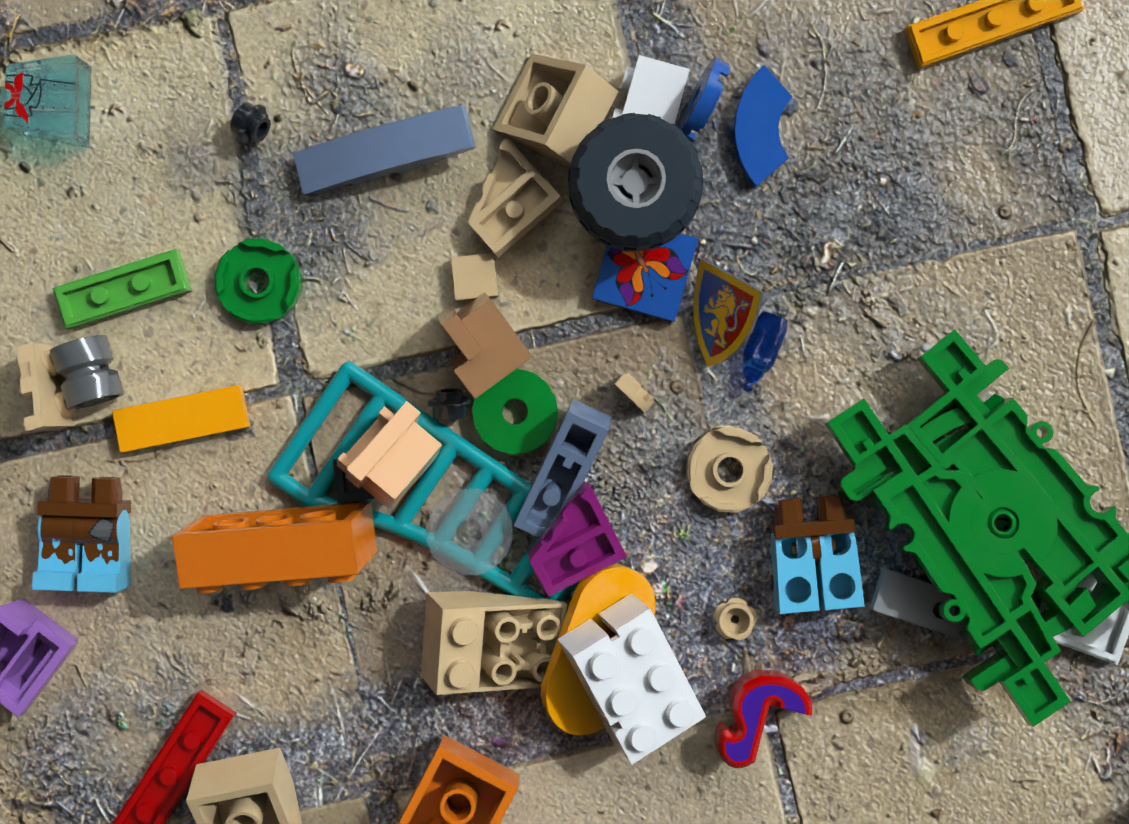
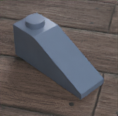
M572 399L514 523L515 527L541 538L583 484L608 434L611 416Z

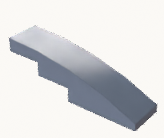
M459 105L349 134L295 152L293 156L303 195L314 196L346 184L358 185L393 172L402 174L475 149L476 146L466 106Z

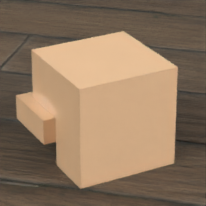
M408 401L405 402L395 415L384 406L378 414V419L346 454L343 452L337 459V466L346 473L345 477L358 488L362 486L390 511L432 464L442 446L440 442L417 424L421 412Z

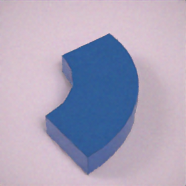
M765 65L755 73L746 86L736 109L734 123V146L737 159L743 173L754 189L789 158L781 145L778 126L782 111L793 96Z

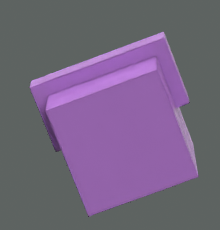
M24 598L0 606V704L18 717L28 711L78 644V638Z

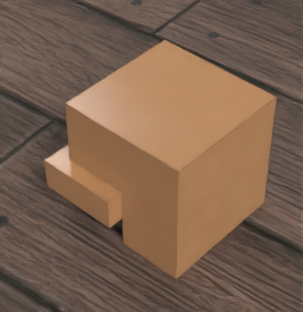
M485 292L458 312L450 305L437 315L441 325L462 351L449 360L454 367L453 370L475 399L533 357Z

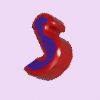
M755 669L740 676L731 688L729 707L734 724L727 726L724 722H719L714 735L716 748L721 759L728 766L744 768L755 762L770 705L812 716L811 699L804 688L791 676L777 670Z

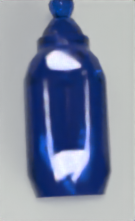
M762 311L758 316L753 332L749 336L743 352V371L746 380L742 386L744 391L751 392L753 384L763 378L764 374L769 372L774 366L787 333L788 321L766 311Z

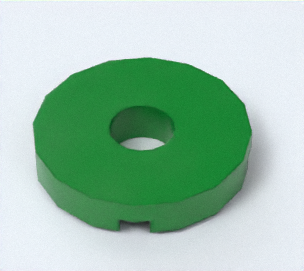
M265 238L246 239L239 242L231 250H227L220 258L214 273L215 292L222 305L234 318L250 324H270L284 318L296 306L302 292V272L295 257L282 245ZM256 270H264L269 276V285L261 293H253L248 287L249 275Z
M516 368L474 399L472 414L474 426L484 442L496 451L514 455L531 452L546 442L555 429L558 408L556 397L546 381L534 372ZM519 399L527 406V417L520 424H511L504 418L503 408L509 400Z

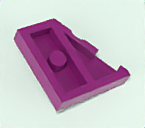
M589 481L581 485L527 554L548 596L627 557Z

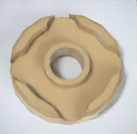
M722 427L707 432L694 443L687 457L686 477L691 491L701 503L718 512L737 513L750 508L765 496L772 482L773 463L767 448L756 435L742 428ZM727 457L735 458L741 466L739 477L732 482H724L720 479L717 472L719 463Z

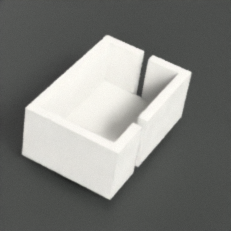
M631 593L599 613L602 621L617 634L611 639L603 629L592 619H589L557 640L593 706L599 712L598 715L613 743L633 765L704 719L706 715L651 609Z

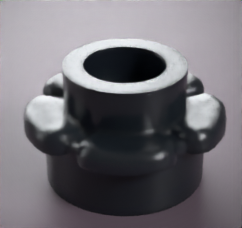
M246 102L240 105L234 112L230 128L232 133L238 136V140L241 143L253 144L254 142L262 141L267 136L271 122L268 119L269 116L266 113L265 106L261 104L254 106Z
M445 388L436 391V397L428 401V406L432 407L434 419L455 420L467 416V405L471 403V400L467 396H463L462 390L459 388Z

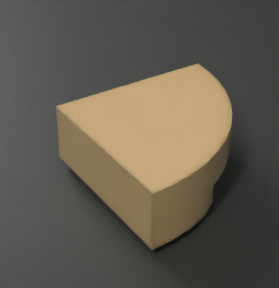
M624 373L613 385L644 414L655 403L654 398L629 373Z

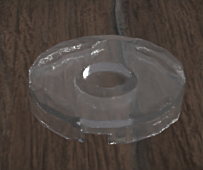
M479 488L459 489L444 496L433 508L426 524L427 543L433 557L447 569L460 575H480L494 569L507 555L513 540V521L507 507L494 494ZM466 519L477 521L482 528V537L474 544L463 542L458 535L459 524Z

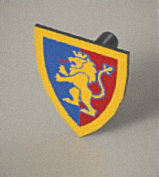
M702 258L700 259L693 295L694 324L698 343L708 367H712L728 360L742 348L753 332L761 306L766 302V296L764 291Z

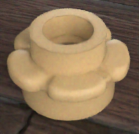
M730 598L727 603L719 604L714 612V619L717 621L716 630L726 639L743 640L747 638L757 622L755 610L752 607H748L747 602L741 598ZM733 615H737L739 617V621L737 623L731 622V617Z

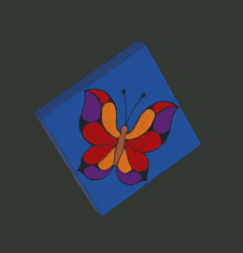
M680 233L672 241L649 251L627 252L607 246L592 300L674 323L699 238Z

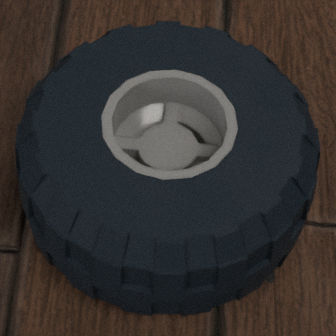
M622 114L598 124L579 143L572 157L568 173L569 199L573 212L580 224L600 243L627 252L649 251L675 239L692 221L702 197L703 169L693 143L688 140L683 131L676 125L651 114Z

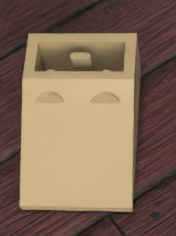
M475 591L427 592L421 677L436 695L541 687L567 613V602Z

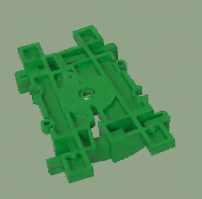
M954 329L917 358L945 393L895 431L888 434L864 398L825 423V426L855 469L840 480L841 490L838 491V494L842 495L843 499L853 502L859 501L868 495L874 503L872 506L875 511L883 510L887 516L885 524L887 530L894 529L898 524H903L909 529L910 539L905 545L900 546V550L912 553L936 590L949 594L952 598L946 599L940 604L939 613L941 617L951 622H958L964 618L963 630L959 632V635L969 643L977 656L991 646L997 652L965 673L962 678L966 684L980 691H985L999 682L1026 723L1034 727L1071 702L1045 664L1046 661L1061 652L1053 637L1063 632L1069 635L1084 637L1120 606L1124 605L1129 611V534L1116 520L1117 508L1115 506L1105 507L1100 513L1091 507V496L1099 491L1100 488L1087 485L1057 449L1045 448L1043 446V443L1050 441L1053 437V428L1049 423L1039 421L1027 427L1028 415L1014 398H1003L995 393L984 403L977 395L1005 373L1009 367L999 359H995L985 365ZM948 409H953V410H950V411H948V412H945V413H943V414H940V415H938V416H936V417L930 419L931 417L935 416L936 414H938V413H940V412H943V411L948 410ZM963 425H966L968 427L966 429L949 434L946 437L933 443L934 440L955 428H958ZM1037 429L1041 430V437L1037 435ZM949 467H951L954 471H945V470L948 469ZM998 515H1004L1009 520V528L1004 532L998 531L994 525ZM1027 560L1030 561L1042 576L1037 582L1025 563ZM1090 573L1097 580V584L1091 594L1087 588L1077 587L1081 580ZM1032 594L1038 595L1049 609L1040 614L1031 598ZM951 606H954L956 609L953 615L949 612Z

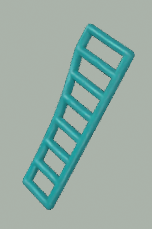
M353 362L343 363L267 474L268 481L304 507L349 503H338L337 499L325 496L335 482L333 459H338L343 452L346 454L378 419V414L384 406L397 413L408 400ZM352 382L372 397L311 487L307 488L288 475V473ZM408 401L421 412L417 424L443 446L436 459L426 469L395 516L372 509L374 527L396 534L441 554L509 595L545 599L525 585L534 572L527 554L540 538H535L511 575L488 562L514 525L532 485ZM457 455L478 469L435 533L411 523ZM493 479L514 494L473 553L451 541V539ZM375 499L352 501V503L371 501L372 504ZM578 582L548 596L546 599L566 601Z

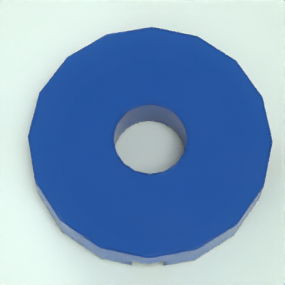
M716 57L710 61L701 75L677 125L692 143L695 141L696 136L691 131L699 132L700 129L704 128L723 91L722 86L724 83L718 81L720 74L727 77L730 72L729 64Z

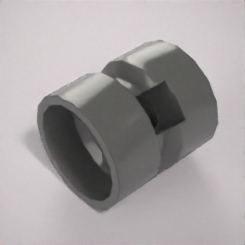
M106 335L84 337L50 349L56 374L64 376L66 379L60 387L67 410L101 404L125 394L118 371L109 368V364L114 358Z

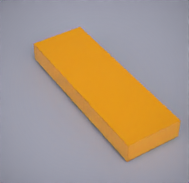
M242 385L112 410L120 453L251 427Z

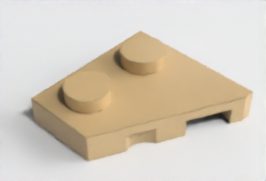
M508 137L501 143L499 148L501 151L492 174L488 173L482 187V198L475 204L468 220L470 227L498 258L563 202L558 192Z
M32 342L17 347L18 365L21 372V395L25 398L32 396L34 415L23 418L26 432L60 431L75 426L72 417L75 414V409L67 410L60 387L62 381L60 375L56 374L50 355V349H52L50 344Z

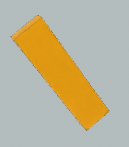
M979 0L907 25L904 32L919 70L1079 14L1085 8L1082 0Z

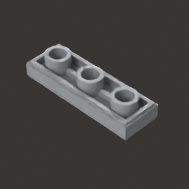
M883 567L870 609L966 641L959 635V632L963 630L964 618L958 622H951L943 619L940 614L934 615L933 607L936 603L952 599L949 594L938 592L932 583ZM951 606L949 612L953 615L956 609L954 606ZM991 646L990 648H988V649H990V650L995 651V649L993 648V646Z

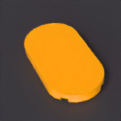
M612 564L581 580L572 596L558 638L587 620L592 619L611 639L617 634L602 621L599 613L631 593L646 604L655 615V596L650 583L637 571L620 564ZM557 640L541 685L543 706H545L549 718L563 731L573 735L596 733L604 729L605 726L598 715L599 712L593 706Z

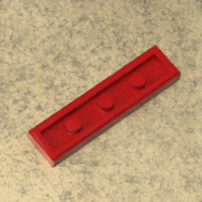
M200 690L113 824H166L190 787L196 764L206 762L237 712L205 691Z

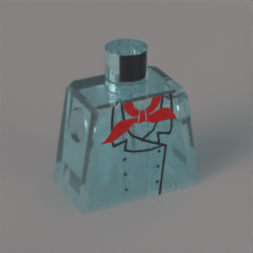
M76 55L9 64L5 70V87H0V113L4 114L5 126L20 135L90 148L92 67Z

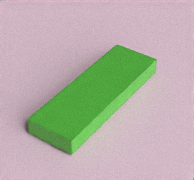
M177 249L52 288L64 327L68 330L192 292L181 253Z

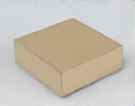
M494 253L451 257L455 300L457 302L474 300L484 292L489 298L499 297Z

